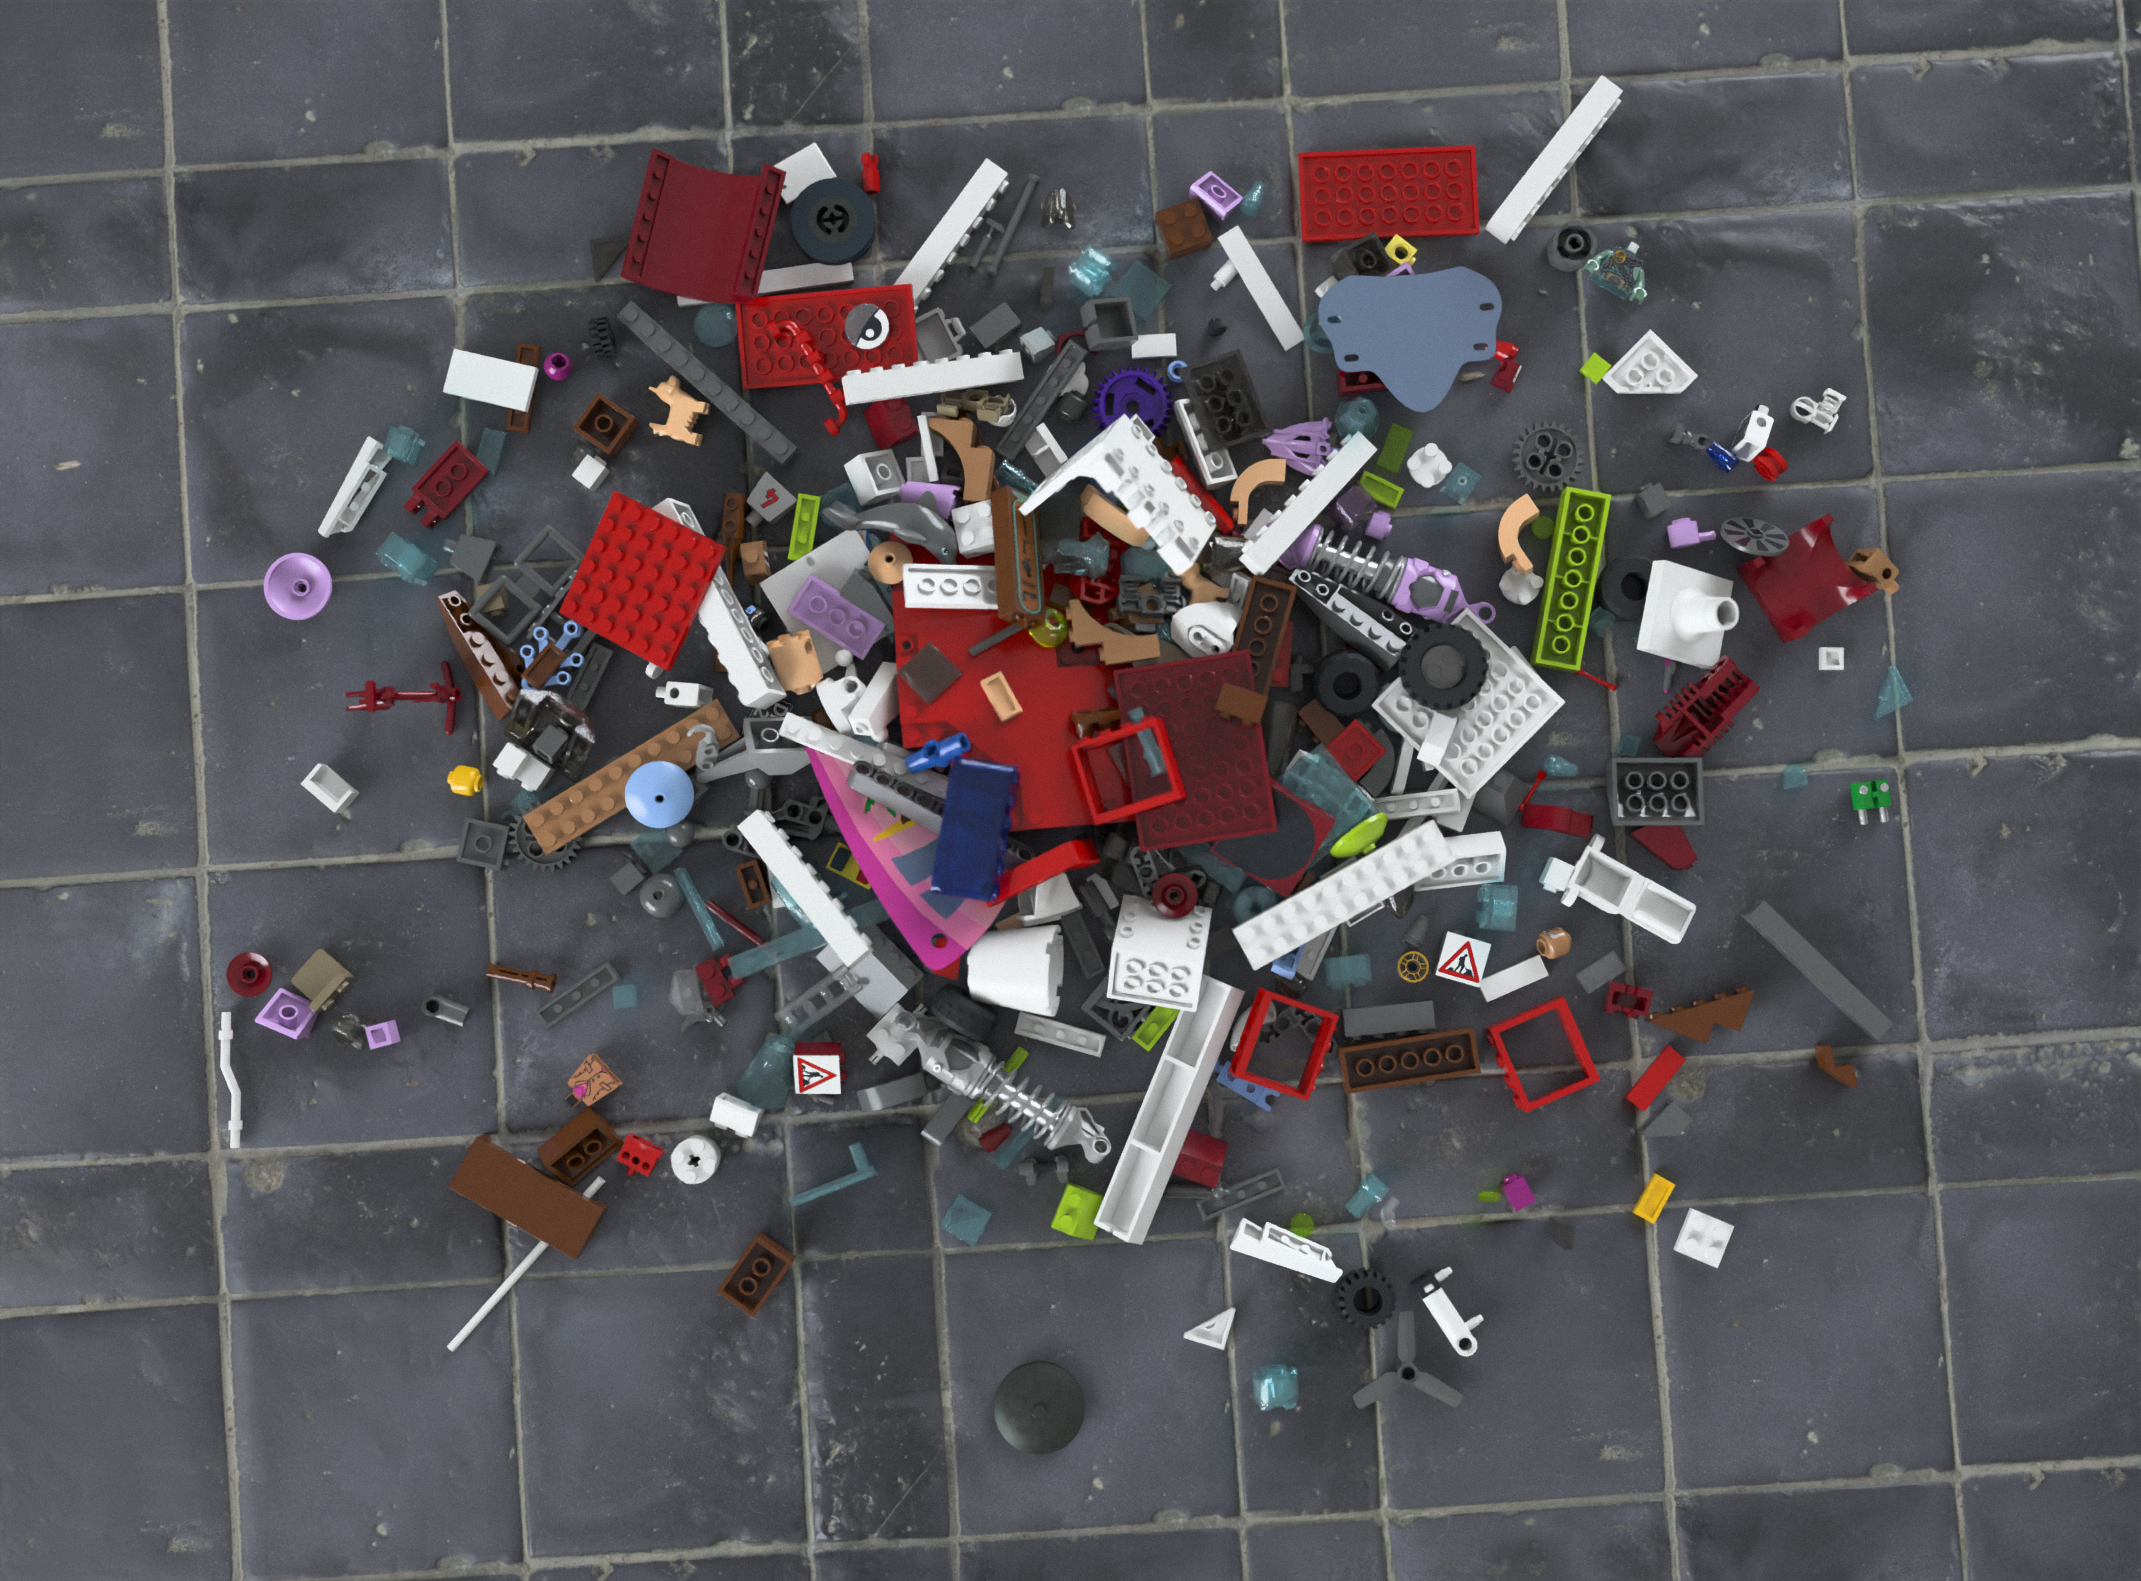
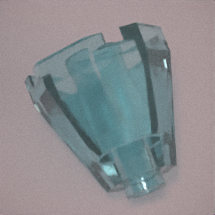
M1355 394L1339 403L1333 422L1341 438H1345L1348 434L1353 436L1359 431L1368 439L1376 435L1382 415L1373 399Z

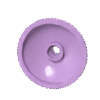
M305 553L287 554L277 559L268 569L264 579V594L270 607L279 615L292 620L309 619L319 614L328 604L332 594L331 575L326 566L311 555ZM303 585L307 587L305 592H301Z

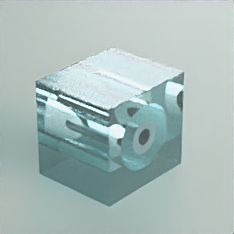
M1459 461L1440 488V491L1463 504L1482 476Z

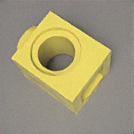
M1396 234L1379 258L1394 269L1398 268L1405 261L1411 267L1416 261L1414 255L1417 249ZM1395 252H1403L1405 259L1397 258Z

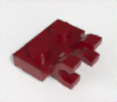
M727 954L719 959V961L713 956L694 967L714 1007H718L734 998L736 995L733 990L747 983L744 975H740V973L730 978L729 981L726 978L723 970L737 963L733 955Z

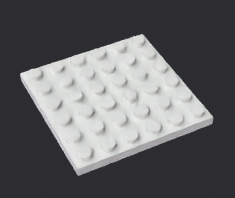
M1466 608L1451 624H1458L1466 630L1469 629L1473 632L1475 638H1479L1482 642L1481 646L1487 653V679L1479 694L1467 704L1452 710H1439L1458 717L1439 766H1433L1469 800L1565 701ZM1442 645L1430 649L1425 654L1421 669L1425 680L1430 685L1437 688H1450L1461 680L1465 665L1461 654L1456 649ZM1398 677L1371 706L1419 752L1436 710L1423 707L1415 700H1412L1408 696L1407 691L1404 690L1401 678Z

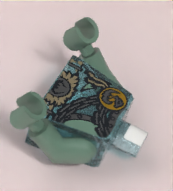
M1628 242L1624 250L1617 246L1613 251L1607 249L1593 256L1581 268L1582 271L1584 269L1590 271V281L1623 300L1630 296V301L1637 298L1640 301L1639 304H1642L1647 295L1644 290L1645 274L1642 269L1643 261L1635 257L1640 247L1634 242Z

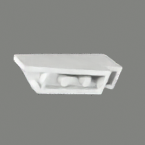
M370 436L367 437L318 529L322 536L328 538L331 534L345 533L354 529L386 477L387 473L382 471V469L395 455L394 451Z
M1242 1218L1230 1245L1232 1250L1333 1283L1343 1273L1342 1269H1338L1331 1260L1333 1255L1328 1248L1269 1222H1266L1262 1229L1251 1221Z

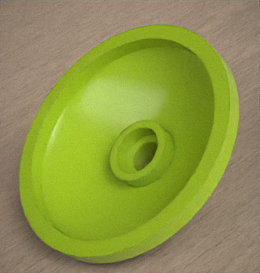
M1381 812L1363 821L1344 835L1331 848L1330 854L1335 858H1350L1363 852L1365 855L1369 854L1376 848L1375 843L1383 835L1388 816L1385 812Z

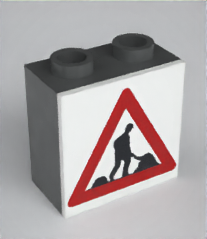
M1451 928L1450 932L1443 931L1432 974L1479 987L1491 944L1485 942L1486 938L1474 934L1472 938L1463 936L1464 932Z

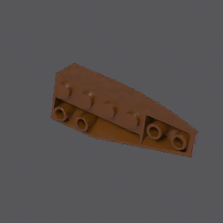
M457 590L436 598L451 638L465 667L498 721L518 714L545 696L543 691L536 695H530L523 690L521 685L523 678L521 675L526 670L524 661L510 646L506 647L468 615V611L472 606Z

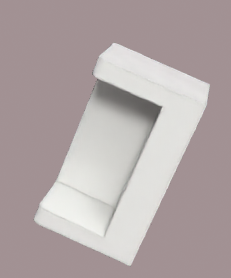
M317 764L301 783L302 786L334 813H343L359 795L357 790L326 764Z

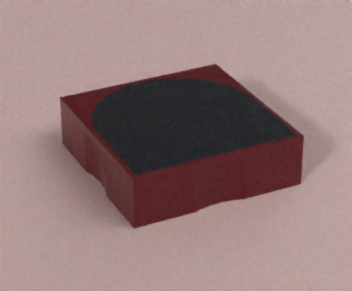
M1270 778L1278 831L1217 840L1210 852L1288 899L1335 824L1337 817L1312 802L1299 798L1285 786Z

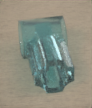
M1370 1173L1361 1182L1358 1191L1344 1206L1359 1220L1374 1203H1378L1387 1194L1389 1187L1374 1173Z

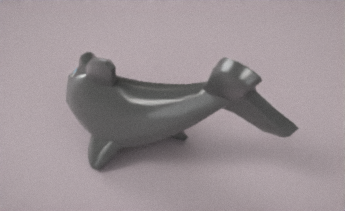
M926 491L916 503H890L860 513H856L848 505L840 501L832 503L831 506L833 508L827 507L822 510V513L843 529L854 531L874 528L889 531L904 541L922 545L943 565H957L956 558L959 548L957 537L951 526L936 513V499L931 491Z

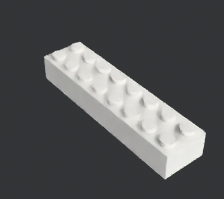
M1603 75L1600 76L1492 216L1485 227L1488 232L1505 245L1510 238L1513 241L1517 238L1606 120L1615 111L1621 102L1619 96L1623 90Z

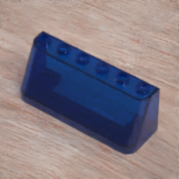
M969 756L954 757L950 770L931 881L932 893L986 902H995L998 899L1001 886L998 885L999 877L1003 875L1005 867L1004 862H1002L1003 854L1007 852L1009 843L1006 839L1007 831L1012 826L1010 813L1011 808L1016 803L1014 790L1015 785L1020 780L1018 765Z

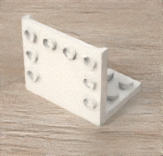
M1124 894L1112 946L1107 998L1196 1012L1212 908L1195 905L1193 910L1186 916L1169 918L1162 915L1156 909L1153 900L1149 901L1145 897Z

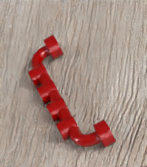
M773 319L766 323V326L774 339L783 335V329H789L793 333L807 361L813 367L820 383L826 389L830 400L839 412L836 420L830 417L824 421V424L832 437L841 433L840 427L845 424L848 412L844 404V392L841 388L835 389L832 384L836 380L829 368L824 370L820 363L824 361L823 356L818 349L813 351L809 345V342L813 341L806 329L801 331L799 326L791 320L776 322Z

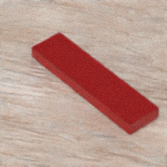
M1176 455L1170 461L1173 474L1185 481L1188 492L1191 495L1195 494L1200 499V506L1205 512L1209 511L1213 514L1216 520L1215 524L1224 534H1227L1232 530L1235 522L1180 456Z

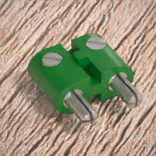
M1888 779L1850 784L1853 810H1858L1860 825L1868 824L1866 809L1879 807L1880 822L1889 821L1887 806H1891Z

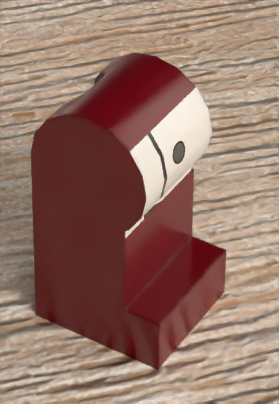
M1504 359L1498 365L1490 385L1510 393L1522 366L1513 360Z

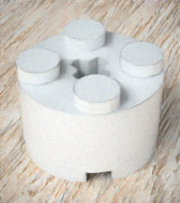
M701 1135L691 1136L674 1149L671 1155L672 1169L675 1175L686 1184L702 1183L717 1171L721 1159L720 1149L715 1141ZM699 1156L700 1160L698 1163H694L692 1159Z

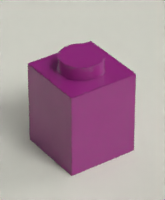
M1509 1174L1499 1184L1511 1208L1515 1211L1536 1201L1525 1178L1520 1174Z

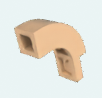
M1286 459L1259 461L1248 467L1238 477L1229 498V505H1237V507L1233 508V521H1237L1236 526L1245 528L1247 525L1248 499L1253 490L1263 485L1283 486L1285 482Z
M1090 484L1086 486L1076 501L1083 508L1082 511L1096 523L1134 547L1141 549L1150 536V533L1145 530L1144 526L1138 529L1127 517V512L1109 501Z
M1528 494L1523 495L1509 506L1501 519L1498 532V548L1503 562L1506 564L1513 559L1512 565L1518 573L1522 572L1524 577L1533 573V565L1519 546L1518 535L1525 526L1539 518V510Z

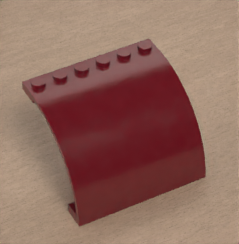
M657 149L651 150L620 277L664 293L693 300L726 304L746 303L756 300L786 172L769 164H764L760 176L727 174L675 159L674 156Z

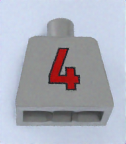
M766 471L746 501L754 510L745 519L754 528L763 519L770 525H774L796 508L797 499Z

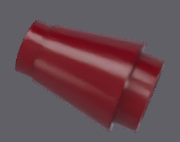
M1003 1122L982 1133L978 1141L989 1154L992 1151L995 1152L1012 1131Z

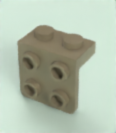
M318 949L295 974L291 982L312 1001L309 1007L314 1012L327 1011L334 1004V999L339 993L342 994L349 987V982L354 976L324 949Z

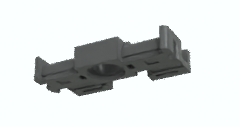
M1121 575L1118 580L1119 595L1116 599V606H1118L1116 612L1119 617L1122 613H1139L1140 618H1162L1164 614L1175 615L1186 607V599L1184 596L1181 597L1180 593L1182 578L1162 577L1159 581V587L1162 588L1163 593L1160 595H1140V592H1137V587L1139 586L1141 576ZM1146 603H1154L1157 607V610H1149L1146 607Z

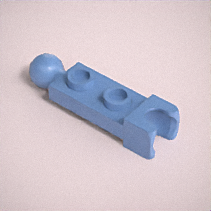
M1217 1059L1212 1072L1218 1073L1216 1081L1266 1111H1271V1106L1265 1102V1098L1270 1094L1278 1097L1280 1096L1279 1091L1233 1076L1228 1072L1231 1062L1226 1060L1222 1066L1220 1060Z

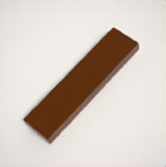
M518 343L515 363L539 369L541 346ZM536 383L528 412L508 408L506 431L523 434L530 433Z

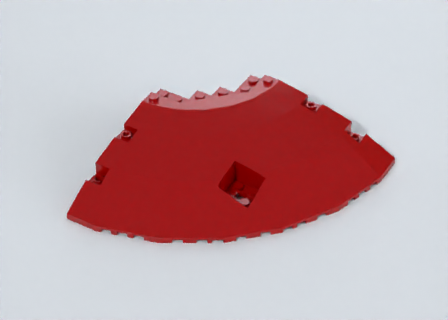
M890 532V541L899 542L909 549L913 558V564L943 565L922 545L904 541ZM958 548L956 561L957 565L995 566L994 552L967 559L960 553ZM1051 560L1045 570H1043L1046 623L1037 626L1034 630L1022 629L975 656L970 654L969 648L1012 625L998 617V609L905 607L904 585H901L900 582L893 584L894 634L903 748L908 751H919L923 749L929 740L940 742L961 732L967 735V739L970 742V750L952 758L950 762L951 768L954 770L974 768L976 789L999 790L1003 833L1095 824L1071 748L1072 745L1078 744V739H1081L1077 733L1075 723L1071 721V712L1113 706L1119 709L1113 671L1134 668L1131 662L1105 666V661H1100L1099 648L1103 647L1102 644L1085 646L1084 651L1081 653L1072 651L1071 646L1074 642L1070 643L1068 629H1072V621L1067 620L1066 611L1048 604L1055 583L1068 587L1069 567L1054 560ZM1114 599L1098 606L1095 605L1091 616L1092 619L1102 626L1107 623H1116L1122 627L1120 620L1110 622L1107 616V610L1115 608ZM906 641L911 643V648L908 650L903 648V644ZM1000 671L1023 710L1022 713L1003 723L980 684L982 680ZM1117 720L1114 731L1120 730L1121 720ZM1098 722L1095 723V730L1091 739L1099 737L1098 732H1101ZM1121 738L1087 749L1086 751L1104 808L1109 812L1133 804L1124 739ZM1135 814L1107 823L1136 821Z

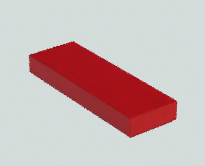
M1666 1045L1625 1097L1644 1112L1686 1059L1672 1047Z

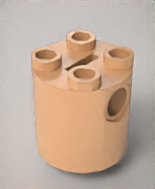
M808 629L797 632L795 636H791L790 633L782 634L777 637L778 639L767 642L766 645L775 673L785 691L791 690L796 695L812 691L817 683L824 678Z

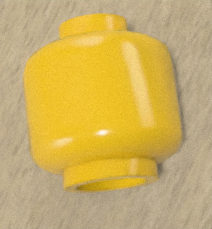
M459 765L454 771L449 772L447 782L454 793L473 796L476 792L481 791L484 778L483 775H480V771L477 768Z

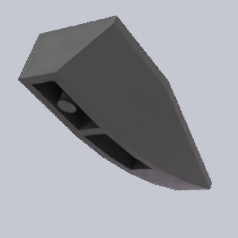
M1298 565L1287 580L1289 585L1297 587L1296 593L1325 624L1386 672L1400 658L1405 644L1418 631L1417 628L1384 604L1301 565Z

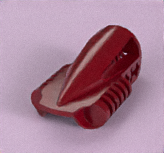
M1722 655L1720 660L1695 685L1691 682L1686 684L1690 689L1689 691L1684 687L1680 690L1684 695L1683 697L1678 693L1674 696L1679 701L1678 703L1672 699L1668 702L1673 707L1672 709L1666 705L1663 707V710L1667 713L1666 715L1659 711L1654 716L1660 723L1652 741L1662 753L1670 758H1675L1679 755L1703 758L1706 754L1701 749L1704 748L1709 752L1711 747L1707 743L1710 742L1715 746L1717 742L1713 737L1715 736L1721 740L1723 736L1719 731L1721 730L1727 734L1729 730L1725 725L1727 724L1731 728L1735 726L1731 719L1757 694L1760 687L1751 678L1743 674L1736 667V663L1727 655Z

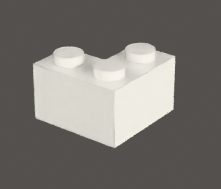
M507 742L493 763V766L498 768L496 772L506 779H519L523 782L521 786L530 792L534 790L541 792L556 771L552 766L522 746Z

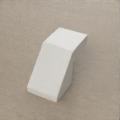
M1439 710L1435 711L1417 759L1439 766L1458 717Z

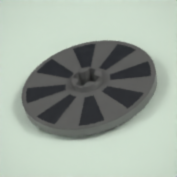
M1746 517L1731 518L1723 522L1720 529L1721 536L1728 544L1743 552L1754 555L1777 556L1783 554L1789 545V539L1783 531L1770 523Z

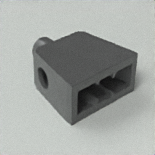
M465 534L460 536L458 542L448 538L443 545V551L452 554L450 564L483 584H486L502 548V545L497 542Z

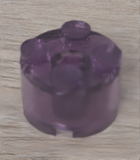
M1358 480L1352 483L1353 487L1350 490L1346 488L1329 504L1330 507L1324 510L1342 531L1354 529L1361 522L1359 519L1361 516L1370 514L1377 507L1374 497Z

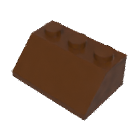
M589 1106L537 1150L544 1167L573 1187L624 1145V1142L606 1119Z

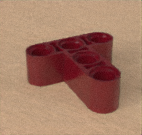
M1524 804L1521 826L1590 838L1594 816L1575 812L1571 808L1561 806Z

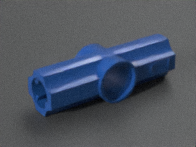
M962 732L940 742L929 740L923 749L905 757V765L912 774L919 773L935 765L946 767L952 758L970 750V742L967 739V735Z

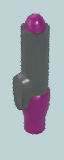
M1666 658L1662 686L1665 694H1668L1672 688L1673 674L1676 669V660Z

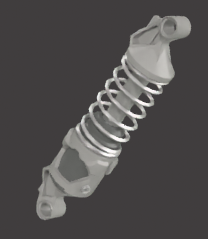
M919 1010L916 1014L910 1012L899 1013L891 1024L890 1033L895 1039L914 1038L921 1054L923 1069L948 1084V1089L959 1096L964 1094L969 1098L971 1097V1099L976 1097L983 1098V1107L989 1106L998 1097L999 1100L995 1109L996 1115H1000L1011 1105L1008 1122H1014L1023 1113L1024 1116L1020 1125L1021 1131L1027 1130L1035 1121L1037 1122L1033 1131L1034 1139L1040 1138L1049 1129L1044 1145L1050 1150L1066 1145L1081 1144L1086 1159L1091 1163L1101 1162L1110 1152L1111 1144L1103 1133L1105 1128L1094 1122L1087 1108L1076 1107L1073 1104L1071 1105V1103L1067 1104V1101H1063L1057 1111L1054 1112L1049 1108L1055 1097L1054 1093H1051L1042 1104L1036 1100L1042 1090V1085H1038L1030 1096L1024 1093L1030 1080L1029 1077H1026L1018 1088L1013 1086L1012 1082L1016 1076L1017 1069H1013L1008 1074V1071L1003 1069L1004 1061L999 1063L995 1061L996 1056H993V1053L989 1052V1047L982 1042L970 1040L936 1016L928 1017ZM899 1024L905 1025L906 1028H902ZM1015 1109L1019 1110V1111L1013 1116V1114H1014V1112H1015ZM1030 1117L1031 1120L1025 1125L1027 1118ZM1040 1125L1044 1126L1042 1130L1038 1133ZM1095 1147L1100 1149L1101 1153L1097 1152Z

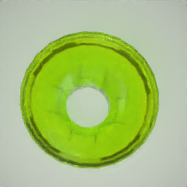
M1046 606V623L1029 631L1039 644L1046 647H1055L1060 645L1068 635V623L1060 611ZM1055 617L1058 620L1059 626H1052L1048 618Z

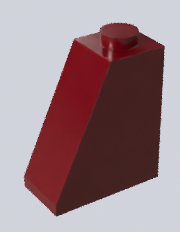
M1639 826L1628 832L1633 840L1671 870L1686 871L1693 867V862L1698 860L1681 826Z

